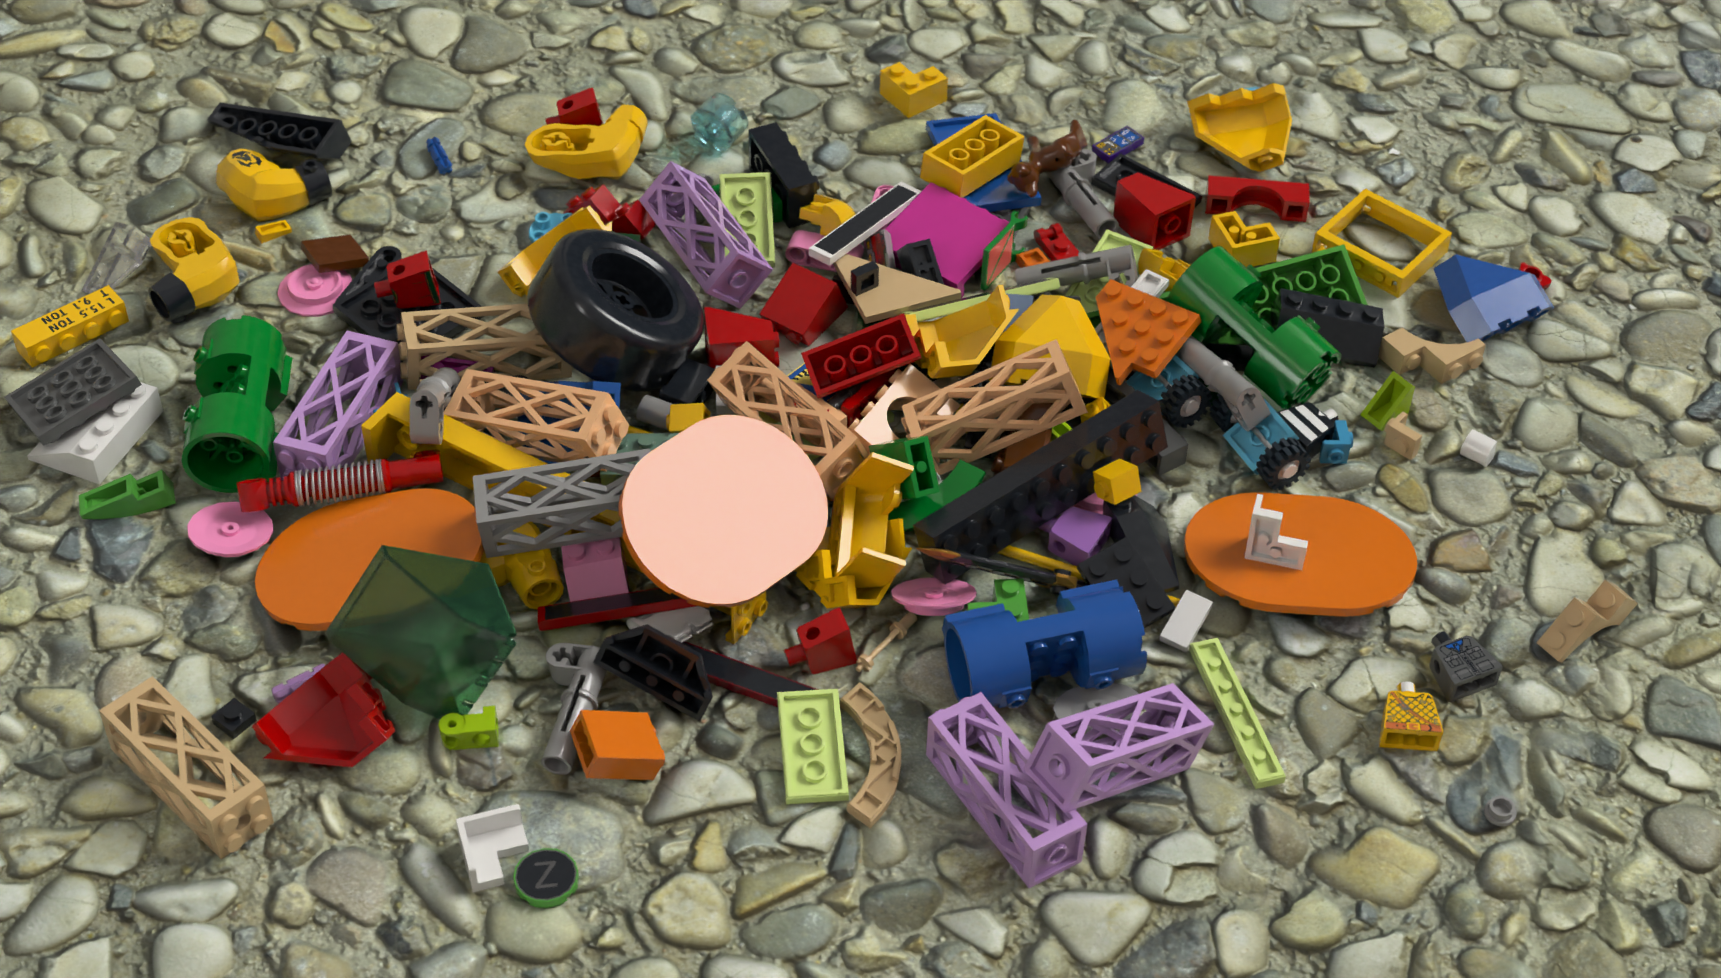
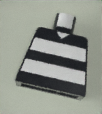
M1309 402L1277 412L1299 437L1297 441L1308 452L1311 459L1320 453L1324 440H1332L1335 420H1339L1337 413L1333 409L1321 412Z

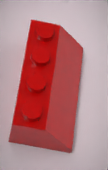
M904 313L801 353L818 399L922 359Z

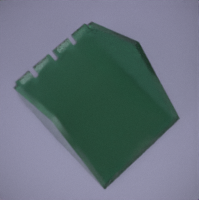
M381 545L326 630L328 640L401 703L437 719H441L450 713H457L462 716L468 715L473 708V704L477 702L488 686V683L491 682L502 666L503 662L500 661H505L516 646V642L512 638H515L517 635L489 564Z

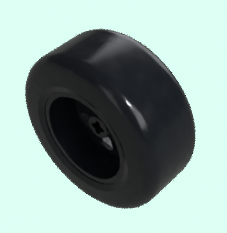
M581 229L563 236L531 281L528 290L527 301L530 317L538 333L548 346L580 373L599 382L621 383V390L649 391L667 384L696 347L704 330V316L699 299L681 273L649 247L634 239L607 230Z

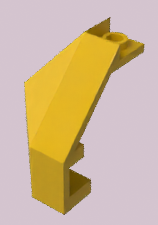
M1272 83L1253 91L1239 88L1221 96L1207 93L1187 101L1194 133L1199 139L1250 170L1263 172L1284 163L1292 124L1284 86Z
M590 205L584 209L582 207L523 249L497 273L514 294L520 297L524 294L528 295L531 281L553 247L563 236L581 229H601L612 232V221L604 225L599 215Z
M998 285L986 301L934 321L917 322L915 314L905 315L922 359L914 362L921 368H927L928 375L932 379L971 375L1019 310H1009L1010 299L1005 294L1004 286Z
M1041 295L996 340L991 367L1057 339L1081 397L1088 399L1105 397L1111 359L1079 300L1062 295ZM1048 353V354L1043 355V356H1041V357H1039V358H1052V357H1051L1050 353ZM1016 369L1004 385L1023 386L1038 370Z
M903 519L888 520L885 554L906 560L913 547H905ZM826 527L825 534L817 550L805 563L795 570L797 572L796 576L809 590H814L820 596V602L827 609H836L838 607L840 609H856L879 605L892 582H888L884 587L856 588L854 575L832 578L830 550H828L831 527Z

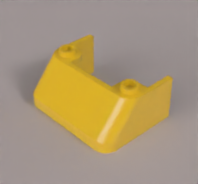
M871 452L840 485L833 501L828 548L830 550L832 578L854 575L856 588L884 587L888 582H892L894 577L906 566L905 560L886 555L885 546L888 514L900 505L902 500L900 484L913 472L914 466Z

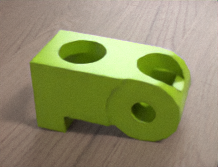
M495 705L483 706V713L464 716L457 713L446 714L439 721L440 736L445 748L462 750L499 747V726Z

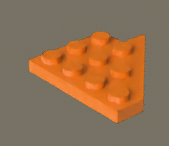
M1112 279L1108 281L1096 296L1106 343L1118 385L1123 383L1133 369L1156 379L1201 323L1200 314Z

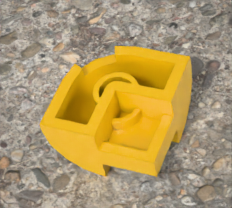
M814 194V202H811V205L800 208L799 218L811 221V224L821 226L820 234L826 236L853 217L855 212L850 205L841 200Z
M1143 248L1138 261L1139 275L1141 276L1148 269L1169 279V286L1165 292L1171 291L1177 280L1190 265L1179 258L1177 260L1170 257L1164 258L1162 257L1164 254L1162 251Z

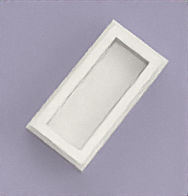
M1186 590L1161 632L1159 640L1186 653L1190 643L1193 642L1209 614L1213 602Z

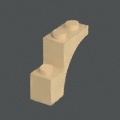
M1402 327L1382 337L1378 357L1399 375L1409 370H1414L1420 365L1442 384L1450 379L1457 378L1460 374L1470 369L1477 368L1483 361L1486 344L1479 338L1462 344L1435 343L1419 338Z
M1604 580L1587 602L1574 597L1537 641V644L1558 662L1563 663L1581 643L1594 633L1611 625L1619 626L1638 603L1618 586Z

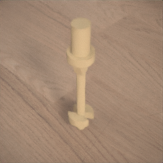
M908 612L899 622H894L889 627L891 633L869 655L861 654L858 657L856 671L861 672L864 670L869 672L874 665L873 659L894 639H903L907 635V630L917 621V616L914 613Z

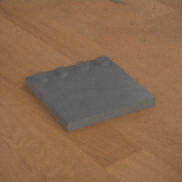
M99 338L4 398L44 446L61 438L62 434L73 427L83 425L89 417L97 412L107 410L118 399L131 395L142 384L125 363Z

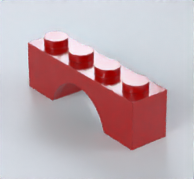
M1208 175L1205 193V214L1217 215L1235 211L1237 208L1246 205H1259L1275 212L1280 220L1306 222L1310 204L1309 183Z

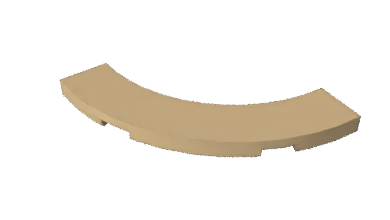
M859 682L840 699V707L861 728L869 747L870 767L868 776H866L861 789L847 804V812L871 829L887 810L895 795L901 772V745L895 723L884 710V705L868 688Z

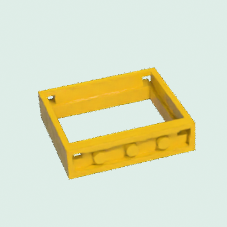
M1365 188L1315 233L1312 253L1325 250V246L1328 249L1345 244L1356 276L1399 298L1447 253L1452 232ZM1363 212L1427 245V247L1403 270H1400L1337 237V235Z

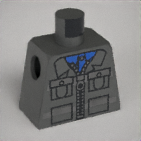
M1443 631L1432 638L1431 643L1435 648L1433 649L1429 667L1449 703L1497 685L1503 667L1502 664L1472 636L1466 635L1452 640Z

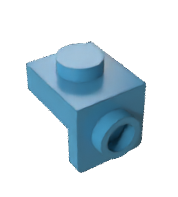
M1335 420L1332 440H1324L1322 442L1319 455L1320 463H1347L1350 448L1353 447V433L1348 431L1346 420Z

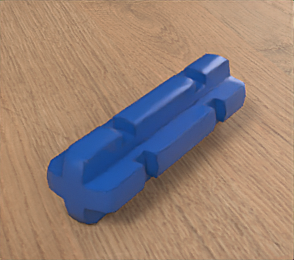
M437 137L428 138L426 141L427 149L435 165L438 167L439 173L442 175L451 173L453 170L451 168L452 164L440 140Z

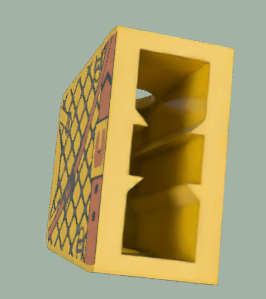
M1405 681L1399 683L1397 691H1390L1387 694L1382 716L1379 747L1438 751L1443 728L1433 696L1429 693L1416 692L1415 685L1412 682Z

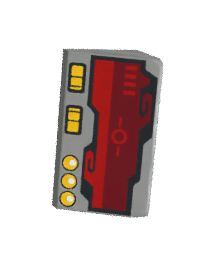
M883 229L866 239L868 261H874L877 264L896 269L891 234L886 229Z

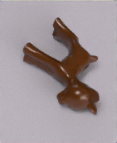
M1078 120L1071 121L1069 134L1043 148L1040 147V141L1036 136H1030L1027 139L1030 149L1029 162H1019L1012 167L1011 172L1007 176L1009 183L1014 184L1020 192L1027 193L1032 198L1037 195L1039 174L1068 168L1073 160L1080 155L1082 149L1087 146L1086 137Z

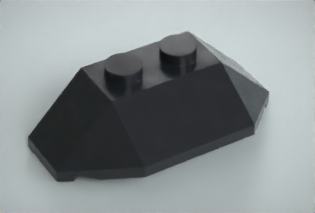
M648 624L606 637L593 661L598 666L699 722L713 698L702 654Z

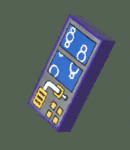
M1126 126L1093 144L1092 151L1109 164L1119 154L1126 155L1144 144V137L1129 126Z

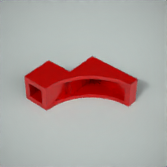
M604 184L596 189L593 187L588 188L580 197L578 195L574 196L566 203L568 208L563 213L573 214L583 207L584 209L590 205L599 215L604 225L612 221V231L615 233L638 234L641 240L656 226V223L639 200L631 204L625 202L621 205Z

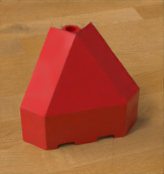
M352 644L252 725L257 739L271 749L264 759L352 768L388 740L395 732L392 722L389 720L385 721L382 713L386 709V705L381 691L372 686L371 679L375 677L372 667Z

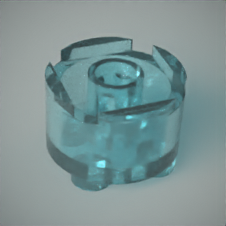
M715 93L707 98L690 116L691 124L695 131L694 138L700 144H711L717 151L724 153L748 128V119L743 109L740 112L734 106L736 102L731 97L722 93Z

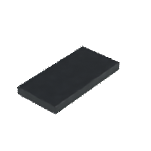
M1119 154L1096 173L1091 180V184L1116 196L1117 181L1138 172L1193 194L1196 197L1194 208L1202 201L1201 194L1123 154Z

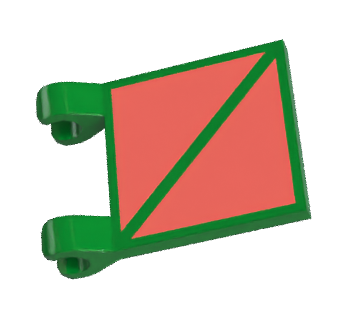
M1012 212L1010 223L983 250L981 290L985 291L1012 262H1015L1017 254L1025 252V247H1022L1021 250H1015L1014 232L1027 226L1028 216L1018 219V212Z

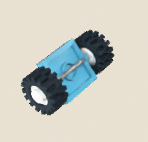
M1176 355L1156 379L1134 369L1126 378V383L1132 386L1135 391L1139 390L1158 400L1162 415L1178 428L1180 426L1187 428V424L1190 427L1195 425L1194 420L1199 422L1202 419L1200 417L1201 414L1206 415L1208 412L1205 408L1211 406L1209 401L1212 399L1211 391L1198 380L1200 377Z
M1218 394L1219 398L1213 399V406H1210L1209 410L1211 412L1209 414L1221 430L1225 432L1223 437L1256 475L1259 474L1273 490L1277 488L1283 490L1284 485L1288 488L1291 486V482L1297 483L1299 481L1298 477H1303L1306 474L1304 470H1308L1310 467L1308 464L1311 463L1310 455L1297 441L1299 437L1265 399L1264 401L1271 415L1249 432L1242 428L1234 418L1223 396Z

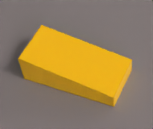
M286 220L255 226V235L261 244L292 233V228Z

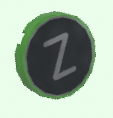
M543 848L532 851L521 858L515 867L514 886L517 895L521 899L523 898L528 901L529 905L538 908H551L563 904L568 900L567 897L572 892L573 894L578 888L579 872L575 861L567 853L558 849Z

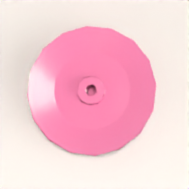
M309 264L289 273L281 281L277 294L281 305L289 312L300 316L319 317L334 313L332 304L335 303L352 282V277L344 270L318 273L315 267Z
M221 502L204 507L192 516L187 525L188 538L195 547L208 554L226 558L240 557L258 550L269 541L273 533L272 519L264 510L241 512L239 502Z
M937 578L913 579L902 582L891 590L892 598L904 605L906 610L925 616L954 614L961 611L964 604L973 601L977 596L975 587L967 582L956 579L947 584L942 583Z

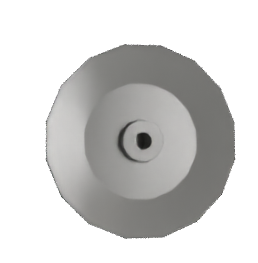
M1115 682L1104 689H1096L1095 687L1085 689L1084 687L1077 686L1065 691L1056 699L1053 711L1058 720L1139 693L1127 685ZM1130 713L1128 716H1126V717H1125L1124 719H1122V720H1128V721H1129L1130 718H1131L1132 713ZM1088 726L1085 733L1089 732L1093 728Z

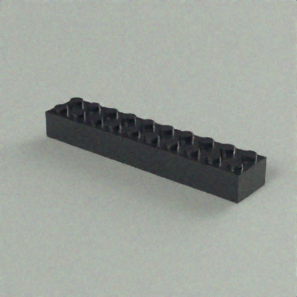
M1136 390L913 524L919 548L956 550L985 558L993 556L1095 493L1093 471L1118 459L1139 466L1168 448L1159 401ZM920 552L925 571L944 584L949 583L971 569L946 563V561Z

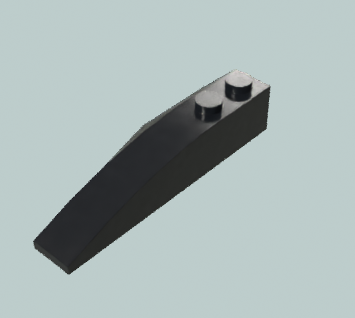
M221 102L207 119L213 125L282 153L315 158L340 159L352 142L340 119Z

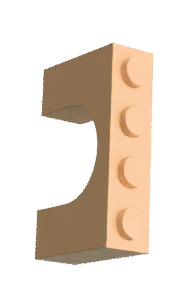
M909 363L904 371L899 368L888 380L892 385L889 388L884 385L874 397L878 402L874 404L870 401L860 413L864 419L860 421L856 418L848 428L859 438L869 455V445L899 439L889 427L887 411H903V405L941 389L911 363ZM949 398L936 415H953L961 405L953 398ZM925 407L920 408V409H918V410H916V411H917V412H918V411L921 412Z

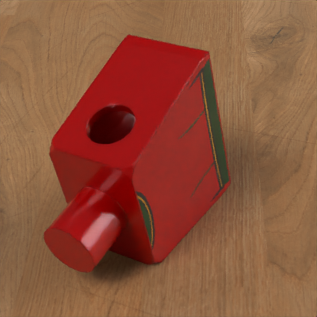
M427 251L389 263L386 266L388 279L374 282L377 297L393 295L398 308L441 304L439 286Z

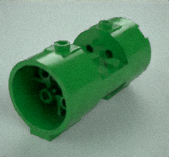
M1222 246L1214 247L1201 255L1181 275L1171 289L1167 302L1200 314L1201 323L1191 335L1205 347L1232 330L1255 351L1242 377L1260 391L1263 399L1276 412L1291 408L1296 403L1304 404L1332 375L1331 365L1333 362L1335 364L1340 362L1341 353L1320 335L1318 330L1321 327L1310 317L1304 320L1298 315L1285 322L1276 331L1263 318L1260 319L1251 307L1257 300L1264 285L1259 279L1261 273L1251 264L1245 267Z
M242 315L241 319L226 320L224 317L213 322L206 329L202 344L197 349L193 361L196 362L194 371L196 386L202 397L194 405H189L184 412V434L186 435L181 460L185 472L197 484L217 492L238 493L237 482L256 478H265L269 482V478L276 476L278 464L273 442L279 433L275 432V420L270 410L274 411L287 397L292 357L286 355L282 334L270 323Z

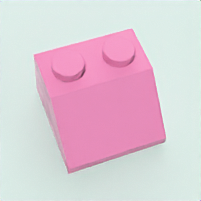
M620 537L561 546L563 569L570 602L629 593L626 558Z

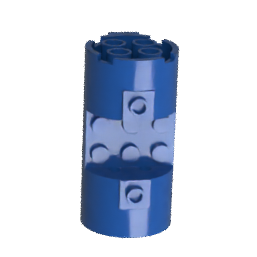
M1117 580L1060 591L1056 603L1058 614L1017 622L1009 610L1005 611L1003 603L945 615L942 626L945 656L951 684L958 702L965 697H971L981 692L993 707L998 706V708L1008 706L1009 708H1017L1028 702L1032 690L1031 682L1046 675L1058 677L1064 675L1067 671H1070L1075 682L1085 689L1094 687L1096 689H1104L1114 683L1115 680L1142 675L1147 664V652L1141 651L1142 636L1145 635V631L1133 596L1130 592L1123 593V586H1119Z

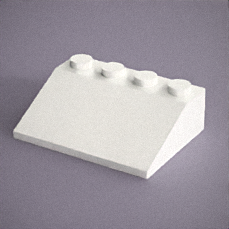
M141 382L142 385L136 388L131 395L118 399L107 410L97 412L89 417L83 425L73 427L62 434L61 438L44 446L39 442L27 455L28 460L100 485L163 412L158 388Z

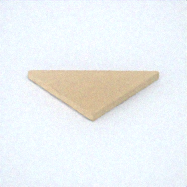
M845 254L833 263L865 324L902 314L901 312L961 299V291L959 289L877 264L879 266L878 287L856 296L850 290L851 270L870 261Z

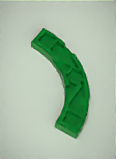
M960 459L948 477L938 485L940 492L901 502L898 508H894L888 514V520L902 518L904 532L913 531V524L980 485L986 472Z

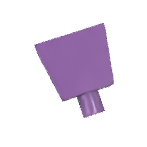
M1072 506L1064 511L1059 519L1054 517L1041 525L1039 529L1050 533L1048 544L1050 552L1077 566L1101 551L1110 537L1112 517Z

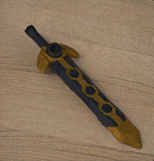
M916 548V550L933 558L946 561V563L1014 579L1024 578L1026 582L1051 589V594L1058 596L1060 591L1088 586L1086 582L1078 581L1077 577L1071 576V571L1064 569H1054V573H1049L956 550Z

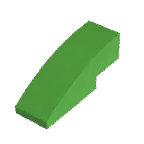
M163 470L138 480L130 473L79 495V509L82 519H111L140 515L176 503L174 483Z

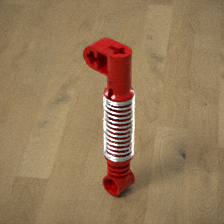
M433 449L412 453L411 458L388 461L385 458H379V460H371L370 464L365 460L364 465L360 461H358L357 466L352 462L350 467L345 463L344 468L340 464L337 469L332 465L331 470L326 466L324 471L321 467L318 468V471L312 468L311 472L306 469L305 475L302 470H295L290 472L288 476H284V480L281 477H276V481L273 478H269V482H267L265 478H256L237 482L236 485L241 512H255L270 508L271 503L273 507L278 506V502H280L281 506L285 505V501H287L288 505L292 504L295 507H302L306 505L307 500V505H310V497L313 498L316 505L317 500H320V503L323 504V499H327L329 503L330 498H333V501L336 502L337 497H340L342 501L343 496H346L347 500H349V495H353L355 499L356 494H359L360 498H362L363 493H366L367 497L370 492L373 495L377 491H379V494L391 493L393 489L444 482L440 450Z

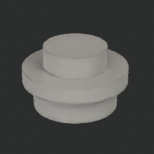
M1505 796L1492 798L1486 803L1484 808V815L1487 820L1497 826L1512 824L1517 814L1514 803Z

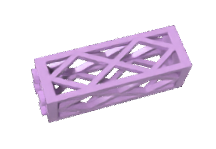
M670 161L639 199L705 293L741 309L773 271L772 267L705 178ZM696 207L711 227L696 224ZM673 228H675L686 239V241ZM697 232L714 234V237L698 235ZM700 242L714 244L715 263ZM725 246H726V247L728 248V250L730 251L729 254H728L726 257H725ZM701 268H704V269L710 274V276H709L706 272H704Z
M352 331L345 332L273 442L282 480H284V476H288L290 472L295 470H302L305 475L306 469L311 472L312 468L318 471V468L321 467L324 471L325 467L328 466L331 470L332 465L336 469L339 464L344 468L345 463L349 467L351 466V463L354 462L364 446L361 425L373 415L374 409H379L395 394L394 383L398 382L399 387L403 383L400 375L401 362L397 342ZM341 367L339 376L337 378L336 368ZM332 379L333 391L326 394ZM377 384L383 385L380 396ZM356 395L344 414L342 402ZM374 398L375 406L370 408L372 400ZM336 409L338 420L324 427ZM310 415L307 426H305L304 417ZM354 428L350 443H348L347 431ZM298 430H300L301 440L296 439ZM343 445L344 455L339 457Z
M1172 683L1048 722L1024 770L1065 813L1189 769L1212 730L1214 723ZM1142 708L1147 710L1142 715H1140ZM1130 713H1132L1131 718H1130L1129 721H1128V720H1122V719H1124L1126 716H1128ZM1088 726L1093 728L1084 734ZM1077 731L1075 738H1073L1071 734ZM1102 734H1105V735L1108 736V737H1105V738H1102V739L1093 741V740H1095L1097 737H1099V736L1102 735ZM1145 735L1149 738L1148 740L1138 739ZM1095 753L1101 756L1092 758L1089 754ZM1145 753L1139 759L1133 758V756ZM1163 755H1165L1167 759L1161 763ZM1111 772L1118 773L1116 776L1107 781ZM1100 778L1098 785L1092 784Z
M980 692L974 696L965 697L957 704L946 709L937 710L928 717L926 756L1026 886L1031 888L1082 862L1087 823L1076 809L1064 813L1048 795L1047 807L1040 792L1046 793L1024 770L1031 753ZM995 735L1001 737V747ZM978 742L989 756L968 748V746ZM1009 751L1013 757L1015 764L1010 762ZM949 756L955 759V762H956V770H955V768H954V766H953V764H952V762H951ZM976 765L998 774L999 794ZM963 774L968 782V785L963 783ZM1011 784L1033 812L1012 804ZM1056 811L1062 822L1056 820ZM994 814H996L997 816L1000 817V826H999V824H998V822H997V820H996ZM1021 823L1042 831L1043 834L1032 838ZM1008 832L1013 842L1008 841Z

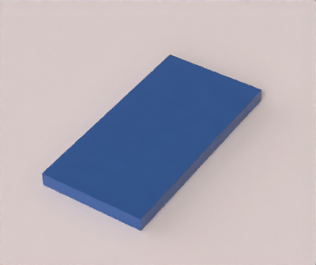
M996 113L926 121V131L935 146L984 115L999 123L1001 121ZM1012 167L963 197L970 203L989 212L1041 206L1042 199L1039 191H1037L1035 197L1031 198L1027 193L1020 192L1014 184L1009 183L1007 176L1011 172Z

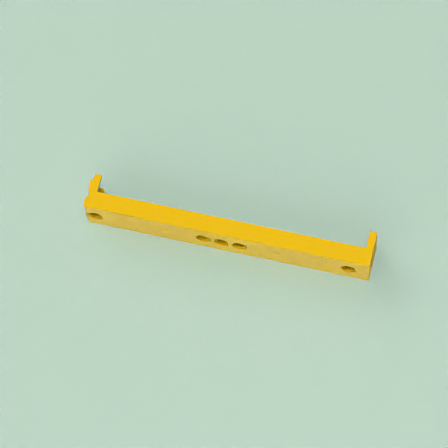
M398 392L361 425L367 462L369 464L371 460L375 461L376 459L379 460V458L387 460L394 452L408 459L411 458L412 453L438 449L440 450L443 476L473 491V476L547 464L447 415H444L443 440L441 444L411 443V398ZM563 472L550 475L566 478L570 474ZM523 481L507 493L531 498L548 487ZM492 483L487 485L488 488L491 489L499 483ZM606 509L590 518V520L612 526L621 520V517L618 515L619 511ZM543 524L549 528L552 527V525ZM571 529L565 532L564 535L583 533L584 531ZM620 537L626 565L642 572L629 553L623 537ZM766 591L755 599L739 606L729 608L726 606H712L731 616V629L726 633L725 640L735 644L741 636L747 635L752 623L758 616L761 617L768 607Z

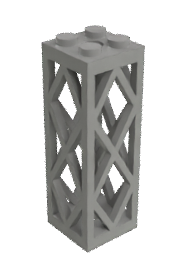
M650 448L473 476L476 522L486 557H497L623 537L621 520L610 526L590 520V518L606 509L619 511V499L626 478L635 467L634 464L627 462L640 461L650 452ZM600 469L624 475L607 486L584 482L585 479ZM576 471L573 474L567 476L566 478L550 475L556 473ZM523 481L548 487L531 498L507 493ZM492 483H499L491 489H489L487 485ZM529 521L552 525V527L536 538L513 531ZM571 529L584 531L583 533L560 536ZM497 542L507 543V544H506V545H500V546H498Z

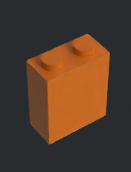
M581 710L570 729L586 778L654 780L660 768L664 765L665 753L661 749L656 736V729L652 725L648 713Z

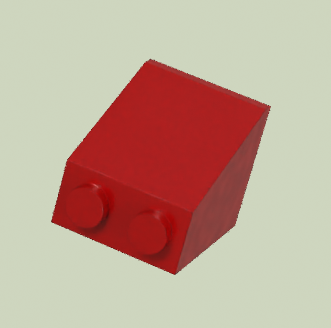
M1137 172L1117 181L1113 217L1118 221L1119 226L1134 240L1153 246L1155 250H1160L1190 236L1196 197L1193 194Z
M792 263L759 315L762 319L772 321L773 332L778 331L786 335V338L794 344L799 345L801 342L810 346L846 311L848 306L837 283Z
M704 307L705 350L708 366L715 369L716 366H722L731 357L734 350L741 347L747 341L776 367H779V353L775 351V348H779L778 331L773 332L772 321L712 307Z

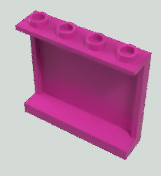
M930 182L885 229L891 234L895 267L900 270L902 268L896 251L906 244L930 239L944 285L959 289L962 298L965 295V282L982 266L983 250L1009 222L989 213L984 208L977 207L965 198L956 196L946 188L939 187Z

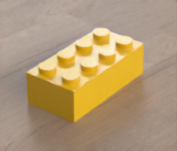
M984 115L924 152L920 178L928 183L932 182L939 187H944L949 192L963 198L1020 162L1025 136Z

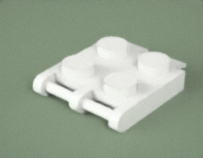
M700 606L646 614L627 620V625L630 629L648 624L681 643L691 638L692 634L696 635L712 626L713 623L709 622L712 620L709 610Z

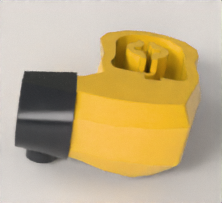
M237 149L226 155L217 165L216 184L219 189L228 195L238 209L260 222L293 214L306 206L309 208L333 195L329 176L323 164L316 160H306L302 165L294 166L293 169H280L278 165L268 161L258 152L248 149Z
M187 217L173 220L158 228L150 238L151 245L160 259L173 271V274L171 272L148 289L152 304L166 321H171L172 323L184 321L186 315L194 312L196 309L212 306L223 301L239 284L240 279L236 263L227 246L215 233L209 230L206 223L201 219Z

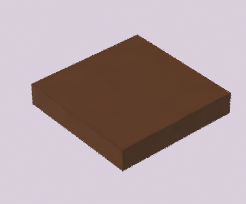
M351 234L301 241L302 252L318 273L364 267L369 261V257Z

